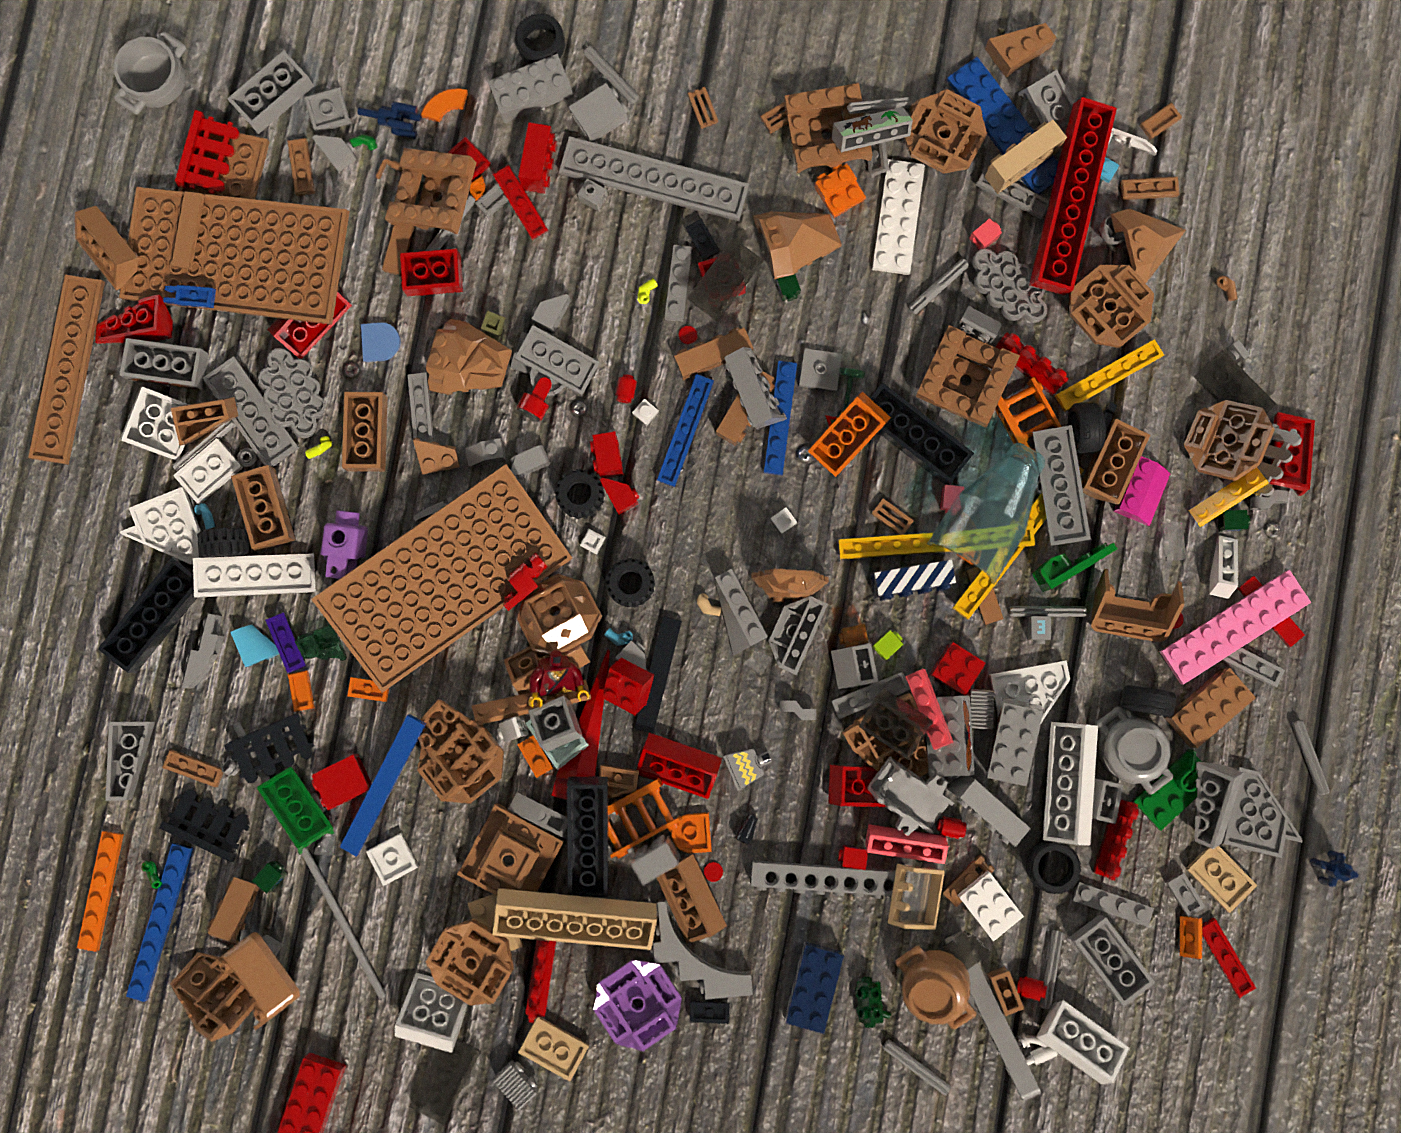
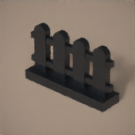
M300 711L224 745L227 752L233 751L234 755L230 757L232 761L236 759L242 771L239 774L240 779L245 778L246 782L254 783L258 779L257 772L262 769L266 775H273L276 771V763L282 762L285 767H291L295 762L294 755L300 753L303 759H309L313 755L312 748L315 745L313 742H308L304 733V729L307 728L306 725L300 724V721L303 719ZM288 726L289 731L283 733L281 729ZM270 735L271 739L264 741L263 737ZM291 735L297 746V749L293 751L290 750L285 739ZM251 742L252 747L246 749L244 745ZM272 743L279 757L272 759L267 748ZM254 751L261 764L256 767L253 766L248 755Z
M192 789L185 791L184 795L179 794L178 799H180L178 806L174 813L170 812L167 816L170 817L169 822L162 821L159 828L227 861L234 862L237 855L232 852L234 848L239 849L240 845L237 843L243 831H248L250 826H247L249 817L245 814H239L236 819L230 818L232 813L230 807L222 806L216 811L213 809L214 800L208 797L199 803L195 801L197 792ZM193 805L198 809L192 820L188 821L185 818ZM209 814H212L215 818L207 830L203 828V825ZM229 822L233 825L226 838H224L220 834L226 823ZM182 824L188 826L186 830L181 829ZM201 832L205 834L204 838L198 837V834ZM217 840L222 842L221 847L215 845Z

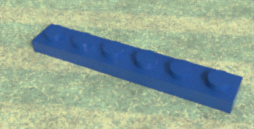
M778 361L774 398L777 397L780 403L777 407L781 414L785 413L787 419L770 425L764 473L783 475L797 363Z
M696 374L658 475V482L672 487L676 486L714 380Z

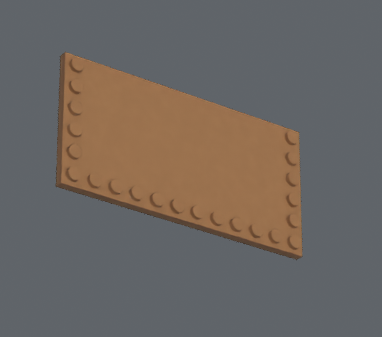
M136 187L128 246L139 257L138 270L120 288L119 298L139 301L142 298L160 295L162 299L165 297L175 298L176 293L165 291V286L208 287L216 289L214 308H190L332 325L350 211L340 208L203 194L205 199L192 270L171 266L184 192ZM165 303V305L179 306V305H175V304H167V303Z
M504 464L321 591L311 600L379 690L384 692L504 607L502 602L505 601L503 598L511 591L516 592V589L508 581L509 574L523 562L531 566L528 558L535 552L548 566L537 579L536 577L533 579L536 583H539L573 558L507 464Z

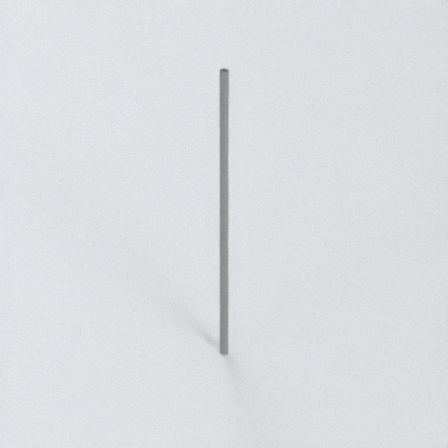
M240 722L232 725L238 737L246 735ZM250 742L244 746L248 749L252 747V744ZM255 751L248 754L254 767L261 765ZM263 769L258 771L263 783L270 779ZM303 848L302 856L378 998H383L386 996L384 989L308 848Z

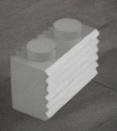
M969 689L966 696H970L972 728L993 730L994 690Z
M511 1060L494 1076L492 1081L512 1104L520 1110L537 1094L538 1084L531 1076L528 1078L524 1074L525 1070L519 1062L515 1063Z

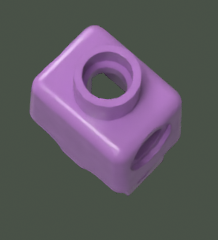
M336 510L335 523L325 524L320 555L324 556V560H327L325 577L342 578L357 567L358 558L366 556L368 528L364 525H359L360 513ZM333 566L336 567V574L332 572Z

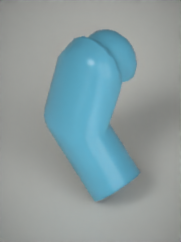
M204 503L195 505L194 511L197 515L202 514L205 528L215 527V522L208 506Z
M609 628L604 634L606 638L617 646L627 645L633 640V634L630 631L617 634Z

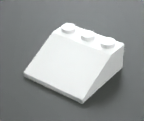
M140 387L120 441L178 461L185 445H179L171 408L188 404L145 387Z
M416 973L395 1024V1037L452 1053L468 1004L436 985L433 977Z

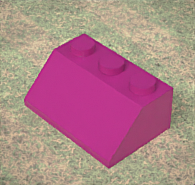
M1141 456L1119 505H1115L1113 512L1150 526L1171 473L1159 463Z

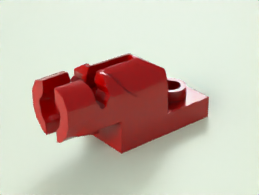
M536 552L528 558L531 566L523 562L509 574L508 581L516 589V592L511 591L503 598L505 600L502 602L503 606L508 611L538 587L533 579L535 577L537 579L548 567Z

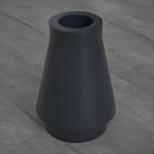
M748 814L736 830L735 839L749 845L750 841L753 840L758 818Z

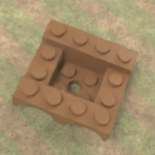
M859 83L785 95L784 105L797 173H801L803 170L814 166L837 167L841 163L855 159L871 161L873 156L871 146L840 152L832 137L824 139L821 136L823 132H829L832 135L833 123L843 121L842 110L844 120L864 116L863 113L850 114L847 109L850 102L862 101Z
M404 148L399 164L402 168V173L394 202H389L385 220L392 225L406 223L424 230L435 227L458 234L477 162L471 156ZM423 174L426 179L419 205H414ZM442 194V200L436 202V198Z
M949 325L916 397L986 428L1020 355L1003 348L1001 350L966 335L967 332ZM959 354V355L964 356V357H966V358H968V359H970V360H973V361H975V362H977V363H980V364H982V365H984V366H986V367L991 368L992 371H990V370H988V369H986V368H983V367H981V366H979V365H976V364H974V363H972V362H970V361H967V360H965V359H963V358H960V357H958V356H956V355ZM968 377L971 380V384L964 386L961 384L960 379Z
M496 803L457 875L496 896L498 895V889L537 892L565 839L550 831H545L509 811L508 808ZM502 832H504V833H506V834H508V835H510V836L516 838L517 840H519V841H521V842H523V843L529 845L530 847L536 849L537 851H535V850H533V849H531V848H529V847L523 845L522 843H520V842H518V841H516V840L510 838L509 836L503 834ZM511 855L514 858V864L506 865L503 861L504 856Z

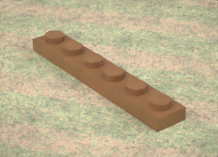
M583 680V688L589 693V699L586 698L584 692L580 694L581 701L591 699L586 680ZM575 687V691L544 696L538 695L543 704L561 696H565L572 704L581 702L576 697L577 687ZM530 692L472 705L475 723L482 725L529 714V710L538 707L537 699L533 702V708L528 704V700L532 696Z

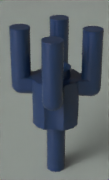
M392 102L391 108L381 106L378 111L358 108V115L376 118L379 125L391 127L393 135L412 139L417 138V132L412 131V123L403 121L408 119L421 122L422 119L421 114H417V106L399 102Z
M1333 850L1328 851V857L1334 859L1329 862L1316 858L1310 860L1312 866L1325 869L1328 878L1324 876L1318 878L1320 884L1335 887L1338 880L1347 882L1350 879L1358 878V872L1354 871L1350 864L1344 863L1346 859L1344 853Z

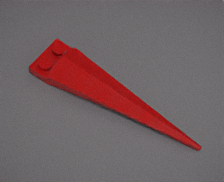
M609 649L605 654L590 691L591 699L586 701L578 721L582 735L589 746L559 768L551 795L553 797L567 800L568 777L596 776L604 706L602 696L608 674Z

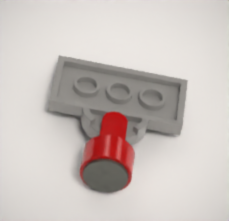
M532 325L515 360L531 368L529 379L533 392L532 394L523 393L516 406L517 411L534 421H542L549 408L544 402L545 398L559 394L564 387L582 396L600 362Z

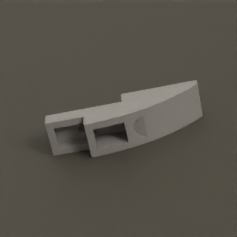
M208 614L203 621V635L198 641L200 648L199 650H191L186 658V664L188 665L186 672L182 675V688L193 689L213 666L225 637L217 635L222 616Z
M518 792L515 793L508 807L509 811L568 840L566 816Z

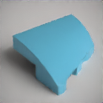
M248 625L230 632L245 667L279 655L276 645L254 625Z

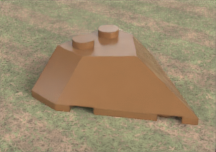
M1125 209L1111 214L1115 233L1121 231L1124 233L1131 268L1147 283L1186 230L1132 209Z

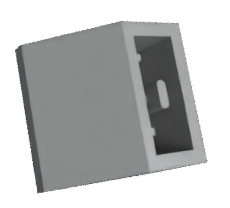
M968 306L956 328L967 332L966 335L990 345L996 338L1002 323Z
M871 643L831 651L838 689L878 682Z
M1100 779L1094 780L1093 819L1116 824L1123 790L1122 784Z

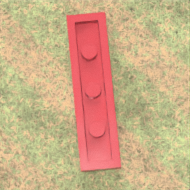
M921 669L907 675V682L933 750L954 743L926 669Z

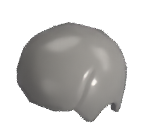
M1111 216L1102 220L1099 232L1101 238L1106 243L1115 245L1125 241L1123 231L1115 233Z

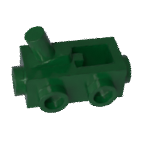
M861 977V981H856L855 994L858 1001L856 1014L859 1017V1022L864 1023L865 1028L876 1027L877 1023H883V1018L889 1019L891 1012L882 1009L881 982L874 981L872 977Z

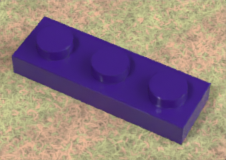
M283 612L266 619L265 621L287 673L307 666L285 613Z

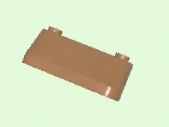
M1104 569L1095 589L1091 615L1092 629L1097 632L1154 642L1165 641L1169 637L1185 605L1182 582H1177L1172 594H1157L1151 602L1116 597L1114 586L1109 584L1108 569Z
M256 932L245 937L210 965L211 969L219 965L223 972L229 974L235 972L257 1004L254 1006L253 1014L260 1021L253 1027L255 1030L300 997V991L263 938Z

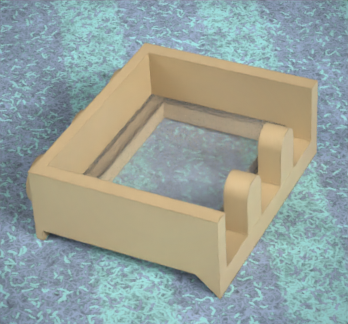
M897 864L888 924L904 929L935 930L945 871L933 867Z

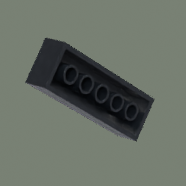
M884 383L880 385L870 398L891 417L877 433L944 485H949L974 454Z
M171 557L100 645L98 650L127 673H137L197 599L194 597L193 569L182 560Z
M568 777V895L608 897V777Z

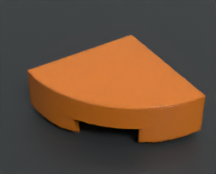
M482 176L471 182L469 190L477 201L486 191L485 181Z

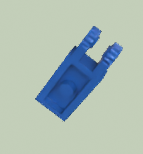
M184 285L165 286V291L175 292L176 297H165L163 299L164 303L214 308L216 289Z

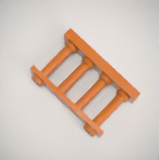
M1035 377L1027 382L1028 388L1007 399L1001 396L995 408L999 419L1027 468L1037 462L1035 448H1030L1027 443L1028 439L1033 437V432L1046 430L1050 427H1062L1042 392L1043 387L1038 380L1036 381ZM1031 394L1034 395L1038 404L1017 415L1011 414L1008 409L1010 405ZM1042 410L1047 421L1026 432H1021L1018 427L1019 422Z
M660 778L608 805V815L613 812L616 815L619 814L632 839V842L622 846L608 820V837L615 848V851L610 854L611 858L617 856L619 859L628 854L627 850L667 828L671 831L679 826L678 822L681 821V816L673 819L659 793L661 791L659 787L663 785ZM648 793L650 796H653L667 822L656 828L642 802L644 800L642 797ZM630 803L633 806L636 805L650 831L639 837L625 811V806Z

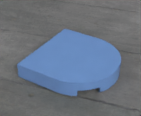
M382 322L361 324L364 362L389 360L400 349V335L390 324Z

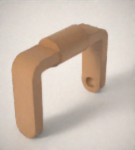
M384 159L376 178H381L386 165L402 172V168L399 166L400 163Z

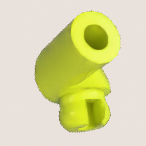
M654 278L638 288L637 299L639 303L647 304L649 302L650 291L658 286Z
M321 437L319 440L321 444L306 450L307 458H314L328 450L332 446L330 437Z

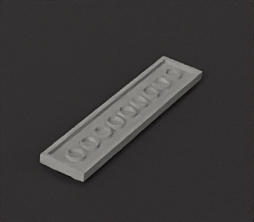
M570 136L559 173L585 181L589 179L596 184L735 221H740L749 189L748 183Z

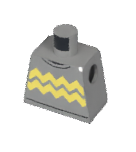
M754 748L723 755L737 791L763 776L764 772L761 766L772 762L768 751L756 755Z

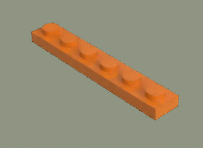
M102 831L77 945L78 949L94 952L100 949L124 834Z

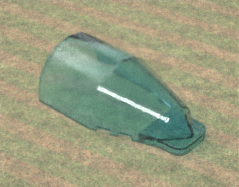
M1016 443L1012 445L1002 459L956 496L927 544L929 546L932 544L942 546L964 557L984 571L991 578V583L995 584L1026 534L1038 478L1045 466L1044 457L1024 444Z

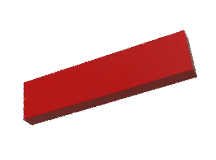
M508 165L493 174L494 179L531 240L548 232L546 225L510 166Z
M1251 576L1237 589L1246 597L1263 585L1255 576ZM1290 617L1272 627L1287 647H1292L1305 636Z
M1211 918L1202 924V938L1236 996L1241 998L1255 990L1256 986L1217 920Z

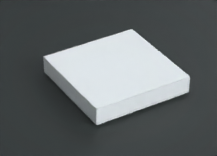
M402 832L366 851L383 886L419 867Z

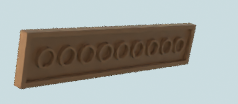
M65 275L28 457L30 459L69 465L105 284L102 280Z

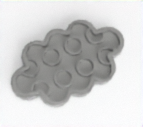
M985 248L975 253L972 264L978 273L974 278V285L977 291L987 294V301L991 306L1001 308L1003 316L1011 321L1024 317L1029 322L1037 323L1046 316L1047 306L1041 299L1045 294V290L1029 285L1032 270L1029 266L1019 263L1016 255L1010 251H1001L996 255L990 249Z
M275 348L268 354V367L262 369L258 376L259 385L265 390L263 396L264 403L272 409L271 417L277 426H291L296 436L309 438L316 431V419L324 414L326 407L325 401L319 396L320 384L312 377L313 370L309 362L303 359L293 360L289 351L283 348Z

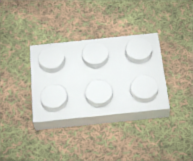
M216 438L173 476L195 502L200 504L231 479V476L239 472L243 466L220 439Z
M988 870L957 895L993 941L1024 917Z

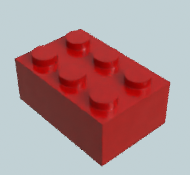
M528 122L518 175L521 186L525 191L545 194L546 188L550 186L549 170L553 169L554 159L552 154L556 152L557 141L555 140V133L552 132V128L549 125Z
M457 249L400 253L402 290L407 297L463 292L461 255Z

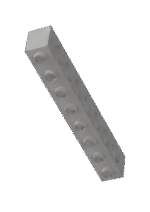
M752 860L751 886H754L755 890L765 891L766 887L774 888V891L786 892V889H794L795 893H805V890H811L813 894L824 895L826 891L833 892L835 896H844L845 893H852L853 897H864V894L872 895V898L883 899L884 896H891L892 898L896 870L873 868L862 870L842 866ZM768 872L776 873L777 876L774 881L766 880L765 877ZM907 872L906 882L909 883L910 873ZM788 873L796 875L794 882L788 883L785 880ZM809 874L815 876V881L812 884L805 882V877ZM827 876L835 878V882L832 885L824 883ZM847 877L854 878V884L850 887L844 885V880ZM868 878L874 881L871 888L864 887V881ZM886 880L893 881L891 889H884L883 884ZM904 891V897H909V891Z

